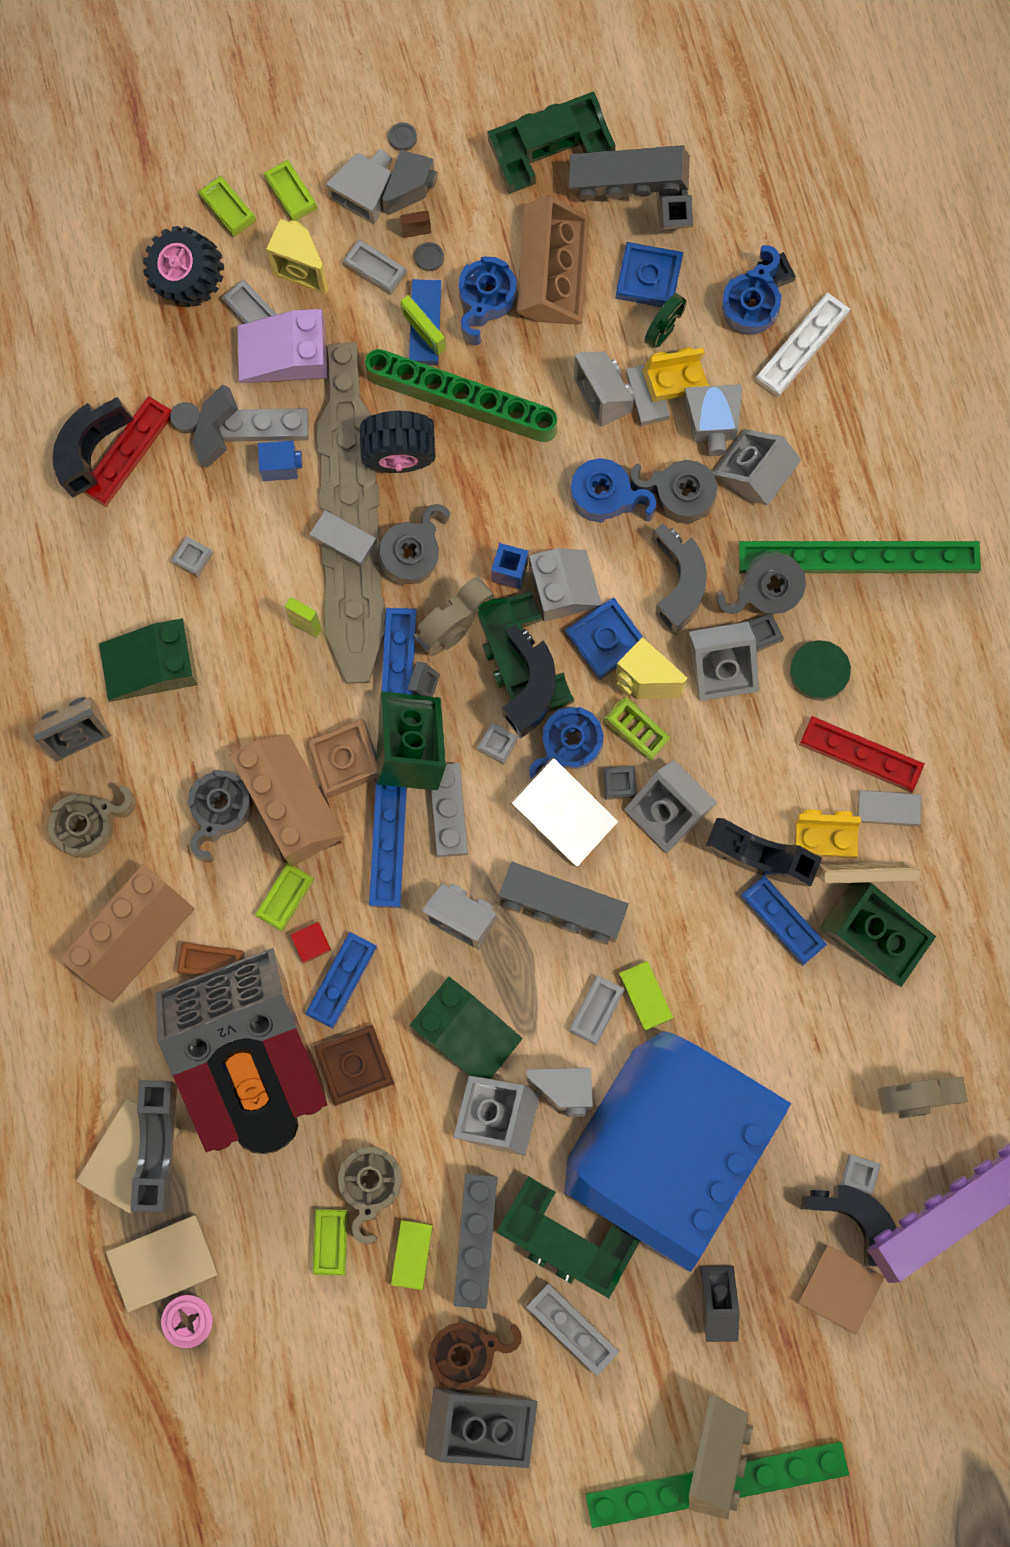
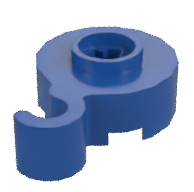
M770 245L761 246L760 259L768 260L771 264H759L753 270L746 271V274L739 275L735 279L732 278L724 289L722 302L724 318L731 328L742 334L754 335L764 332L775 323L779 316L782 296L772 277L778 272L780 256L779 252ZM752 298L756 300L757 306L749 307L744 302H749Z
M481 257V260L473 262L471 265L467 264L459 276V297L462 306L467 311L461 319L462 336L471 345H479L481 343L480 330L472 329V326H484L489 320L504 316L511 310L516 301V277L510 270L509 265L497 257ZM488 285H489V286H492V290H491V291H484V290H483V289H486Z
M602 458L589 460L579 466L573 475L570 493L572 502L579 515L587 520L601 523L616 515L618 517L622 513L632 512L637 504H645L648 507L645 511V521L649 522L654 517L656 498L653 493L645 489L632 491L627 473L622 466L614 461ZM603 486L608 492L602 491L600 495L596 494L595 487Z
M569 707L557 710L548 718L543 728V744L547 756L537 759L532 763L529 769L530 779L538 773L550 758H554L563 768L580 769L589 766L599 757L603 749L604 734L599 720L593 713L582 707ZM576 731L580 732L579 739L581 741L579 744L573 743L570 746L566 743L568 738L565 736L568 732L572 734L576 733Z

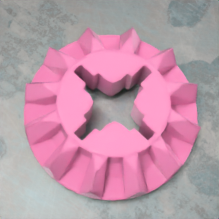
M183 1295L173 1299L166 1306L161 1318V1327L164 1336L171 1344L180 1348H192L201 1344L210 1335L214 1319L210 1307L201 1298ZM180 1309L188 1316L199 1314L192 1323L195 1334L188 1327L176 1330V1327L180 1325L179 1323L183 1321Z

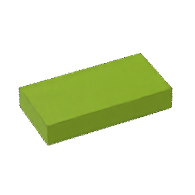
M289 160L263 173L265 180L291 220L297 221L318 209L317 203Z
M219 176L198 191L200 198L233 237L256 222L255 215L222 176Z
M407 295L400 303L402 315L437 355L441 354L446 350L445 337L414 300Z
M293 597L289 598L284 607L291 624L317 638L322 628L316 611Z
M287 863L255 916L283 932L315 879Z
M648 961L619 973L644 1031L673 1019Z
M315 1209L313 1275H346L348 1210Z
M401 1220L391 1285L423 1290L433 1225Z

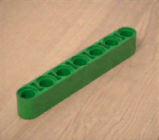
M382 349L372 350L365 358L368 379L375 385L539 442L551 441L557 433V415L553 409ZM376 364H384L386 366L383 370L379 371L372 369ZM405 373L413 375L409 380L400 379V376ZM430 383H438L441 385L438 389L435 390L427 388V386ZM459 392H465L466 394H468V396L465 399H457L454 397L455 394ZM493 402L496 406L491 409H485L482 407V404ZM519 411L523 413V416L515 419L510 417L509 414ZM548 421L551 426L540 428L537 426V423Z

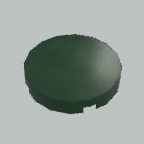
M675 293L665 302L648 328L644 343L654 349L660 347L674 330L676 319L682 317L687 305L685 298Z
M816 640L806 643L797 650L791 661L789 674L793 686L801 695L818 701L832 699L843 692L850 679L851 665L848 656L841 647L829 641Z

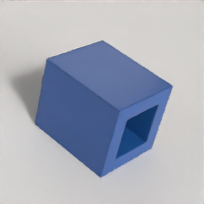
M294 441L258 443L259 472L263 481L298 479V469L303 468L302 451L296 450Z
M499 543L491 569L492 582L521 589L529 563V551Z

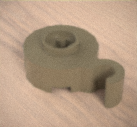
M478 576L474 577L459 590L455 597L449 599L450 606L443 610L437 607L427 615L417 627L420 630V634L416 633L413 637L430 656L450 649L466 635L467 630L474 622L476 614L479 612L478 607L487 599H493L495 595Z
M122 785L119 790L125 796V800L119 806L113 805L108 799H96L87 795L72 794L62 798L53 806L52 814L49 818V826L47 825L51 841L65 854L75 858H88L98 854L108 845L112 836L113 818L126 817L134 811L136 807L135 796L126 786ZM77 821L87 822V826H85L86 828L82 832H74V829L77 828L75 825Z
M963 1077L923 1080L896 1087L892 1085L878 1089L882 1115L898 1113L899 1119L931 1114L930 1108L968 1102Z
M375 1147L357 1149L341 1164L338 1174L340 1193L346 1202L359 1210V1215L353 1221L352 1233L356 1240L364 1244L375 1243L378 1238L375 1235L365 1236L361 1231L362 1224L365 1221L376 1219L380 1211L393 1204L399 1196L403 1184L402 1170L398 1162L383 1149ZM373 1170L375 1171L374 1176H379V1182L375 1183L372 1189H367V1184L362 1183V1177L368 1176L369 1171Z

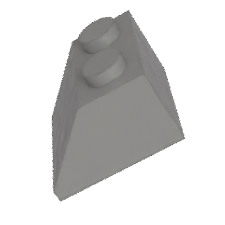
M606 351L580 352L575 355L574 380L600 426L603 427L631 413L635 394L628 383H623L620 377L621 370L616 360H610Z
M744 429L712 473L716 480L746 500L768 505L775 498L788 477L792 475L801 458L784 436Z
M556 548L529 555V569L544 622L597 609L602 605L587 550Z
M749 622L689 631L691 660L700 701L759 691L756 639Z
M672 760L652 776L624 810L668 853L702 821L717 802L675 760Z
M451 883L450 887L441 884L422 910L425 921L479 950L497 919V914L493 912L494 906L479 898L477 902L466 897L467 892L455 884Z
M591 1067L527 1070V1082L559 1112H566V1117H585L586 1111H591L593 1107Z
M469 1076L453 1138L494 1150L525 1156L540 1093L525 1085Z

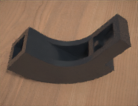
M118 397L104 403L95 410L89 403L85 404L65 422L57 436L53 449V467L60 485L72 498L98 484L91 467L92 453L97 444L107 435L134 421L130 411Z
M514 624L505 630L506 640L526 665L529 672V680L521 694L502 707V715L521 739L535 729L547 715L555 694L556 673L552 654L544 640L533 647L532 645L535 642L526 629L521 631Z
M716 818L706 843V847L723 855V859L756 874L765 875L767 878L799 886H812L822 860L820 856L800 845H787L769 841L744 830L724 818Z
M845 1185L834 1186V1198L829 1197L830 1191L810 1190V1196H802L801 1210L839 1212L853 1219L861 1229L864 1238V1265L877 1266L867 1249L875 1244L873 1240L875 1236L887 1229L894 1231L897 1227L890 1214L876 1199L859 1189Z

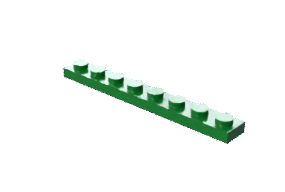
M739 541L738 544L739 573H746V569L751 564L753 558L769 551H779L780 553L788 554L798 562L804 573H979L981 570L980 541Z
M841 1441L749 1459L746 1461L744 1477H737L735 1490H739V1498L849 1476L843 1444ZM694 1471L585 1493L592 1529L689 1509V1492Z

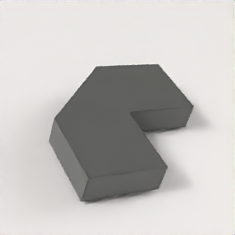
M223 384L203 402L192 441L200 465L207 468L227 450L219 427L238 410L231 389Z

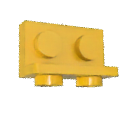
M686 347L669 354L658 352L649 358L642 369V373L652 402L683 397L687 387L709 386L700 362L705 355L703 348L693 349L692 347Z
M804 810L803 814H799L795 820V845H800L820 857L856 859L858 857V826L861 824V817L853 816V812L836 811L834 815H822L821 810Z

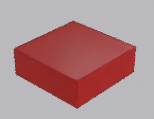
M319 922L290 934L303 964L332 951Z

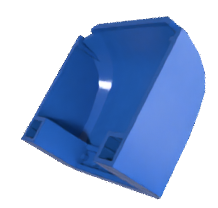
M662 1031L632 1051L567 1158L564 1193L679 1267L691 1272L779 1127L791 1103L694 1043L673 1033Z

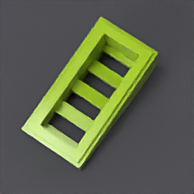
M628 697L619 700L602 720L610 729L649 760H652L671 738ZM625 710L629 714L620 723L617 718ZM635 718L638 722L629 731L626 727ZM645 726L648 730L638 739L636 737L637 733ZM654 733L657 739L648 748L644 744Z

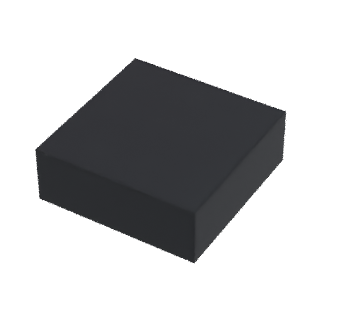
M784 252L779 254L778 272L772 277L777 287L791 283L796 278ZM762 260L757 262V265H769L771 263L768 260Z

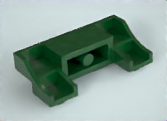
M532 591L508 598L491 599L483 602L478 607L477 617L486 638V643L482 644L485 656L488 661H494L497 669L493 671L498 689L504 687L510 701L525 689L529 680V672L524 662L506 640L505 630L516 624L522 631L524 627L542 621V616L539 613ZM564 672L556 675L555 694L548 712L574 703V698L569 690Z

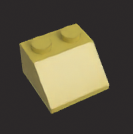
M280 219L266 248L273 275L326 295L328 287L323 264L307 228L297 221L291 220L288 222Z
M643 637L617 663L615 680L618 681L616 683L617 687L625 695L629 696L632 694L636 699L680 698L684 694L688 680L681 671Z

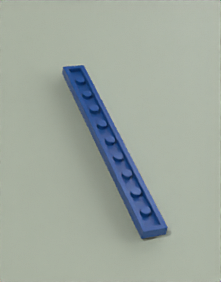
M386 608L381 691L412 694L407 688L414 671L415 638L413 635L416 634V609ZM377 779L369 906L401 908L407 787L377 785Z

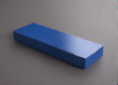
M412 279V299L440 331L441 280ZM410 325L409 359L426 365H439V355L433 352Z
M765 875L740 896L802 966L827 945Z
M349 932L305 1014L334 1030L377 950V945Z

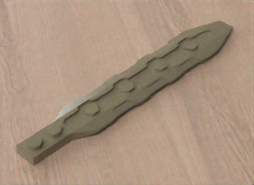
M357 342L328 344L330 400L317 423L318 453L321 454L322 477L320 509L323 512L326 510L375 537L377 542L362 566L322 545L323 566H325L327 598L324 601L325 633L346 684L369 683L385 634L384 598L381 597L380 563L378 560V548L381 542L378 533L377 507L380 506L379 485L376 484V470L364 466L361 462L359 426L364 419L372 415L360 399Z

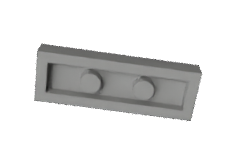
M308 408L238 409L219 429L224 442L308 440L309 412Z
M460 763L446 764L438 791L431 790L437 858L468 855Z
M550 1283L526 1307L596 1376L619 1353V1350Z

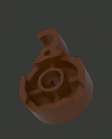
M466 1322L449 1324L440 1330L431 1342L428 1354L430 1369L436 1379L447 1387L457 1390L473 1388L484 1381L491 1370L495 1351L512 1353L519 1347L522 1339L521 1330L518 1325L512 1324L510 1330L514 1334V1341L511 1344L505 1345L500 1342L497 1335L488 1334L475 1324ZM461 1346L463 1350H469L471 1355L467 1357L468 1363L464 1365L459 1360L454 1362L452 1354H456L455 1348Z

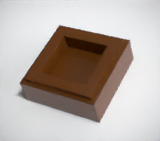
M429 211L400 216L403 238L431 234Z

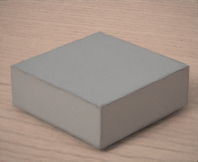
M186 536L171 562L198 578L213 555V551Z
M491 723L477 751L504 765L519 738L502 727Z
M851 1154L848 1155L840 1185L850 1186L873 1195L881 1164Z

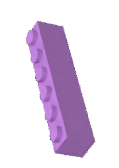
M1010 1143L998 1150L999 1157L992 1162L990 1159H987L973 1168L975 1174L966 1179L963 1176L952 1182L948 1186L951 1191L944 1196L937 1194L925 1201L924 1205L926 1208L918 1214L913 1211L902 1217L898 1221L901 1226L894 1231L887 1229L873 1238L875 1244L867 1250L888 1283L901 1282L1010 1204Z

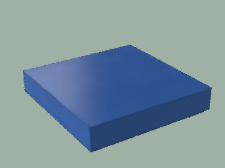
M626 242L615 299L662 307L676 293L683 252Z
M614 597L565 630L569 640L599 680L617 668V663L643 637Z

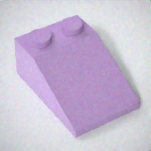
M322 309L292 310L238 325L239 382L327 378L326 324Z

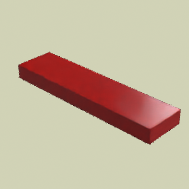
M148 396L133 416L134 421L127 424L94 469L93 473L98 484L83 493L107 507L171 419L172 410Z
M811 716L799 744L802 747L910 793H913L925 765L923 762L814 716Z

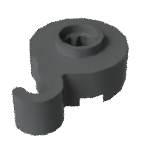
M683 460L675 462L664 471L655 472L649 481L639 479L641 472L640 464H635L631 471V489L633 491L645 489L656 494L657 501L665 516L676 523L691 524L693 521L700 520L702 517L709 515L715 504L717 494L715 476L707 466L697 461ZM690 488L694 493L690 492L688 496H684L681 489Z
M439 504L430 505L422 516L421 524L404 522L394 525L385 533L378 548V560L381 571L389 580L398 585H411L415 583L420 584L430 577L437 564L439 547L435 538L436 527L430 519L438 518L442 524H446L450 517V512L446 507ZM403 549L412 550L415 558L413 559L411 556L408 559L404 558Z
M779 551L763 552L753 558L751 564L746 569L743 582L737 587V600L733 603H727L723 592L718 591L716 593L717 602L721 609L729 614L742 611L748 602H751L762 612L771 614L785 613L794 608L802 599L806 587L805 574L798 562L788 554L780 553ZM776 575L777 579L782 578V582L777 589L767 588V584L771 582V576Z
M212 771L213 773L197 779L189 792V808L192 816L201 826V830L192 836L190 847L195 856L203 862H213L214 857L209 851H201V845L205 841L215 842L222 835L237 831L246 824L252 812L253 801L247 787L239 776L229 771ZM222 796H225V800L228 802L227 805L217 809V806L213 804L214 801L220 800Z

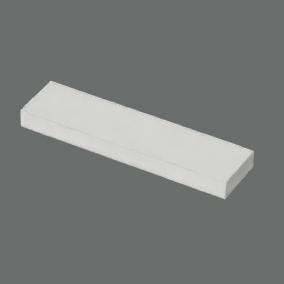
M827 292L758 374L755 382L779 398L847 317L850 308Z

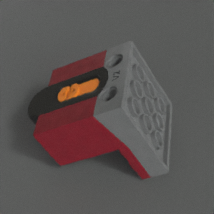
M274 948L156 992L158 1043L206 1153L212 1150H223L235 1141H238L242 1148L251 1153L269 1154L277 1152L286 1147L296 1136L299 1127L297 1117L304 1114L313 1115L319 1112L322 1107L328 1105L321 1075L291 1004L287 981Z

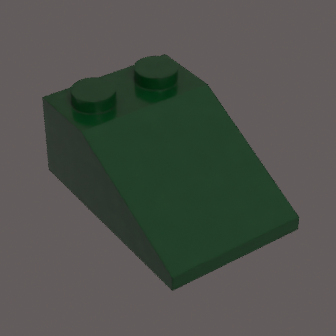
M183 618L154 623L99 643L109 702L198 685L189 628Z
M381 691L376 756L377 785L438 791L446 768L441 698Z
M869 882L850 883L819 927L820 930L840 946L900 987L903 986L936 938L931 931L874 884Z
M450 976L447 977L409 1025L411 1030L467 1075L491 1079L523 1039Z

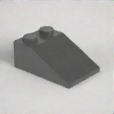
M85 697L78 698L69 704L70 707L60 712L57 710L48 712L42 716L41 721L35 723L33 736L36 742L56 762L112 736L97 704L91 697L87 699Z
M433 1388L425 1455L444 1463L529 1468L538 1401L467 1390Z

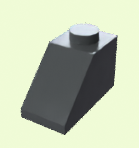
M400 150L382 199L385 214H393L426 198L429 188L433 189L437 181L438 172L434 170V159Z
M702 1266L706 1342H736L739 1338L740 1312L734 1266Z

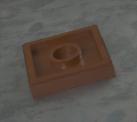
M373 1024L314 1046L334 1106L394 1085Z

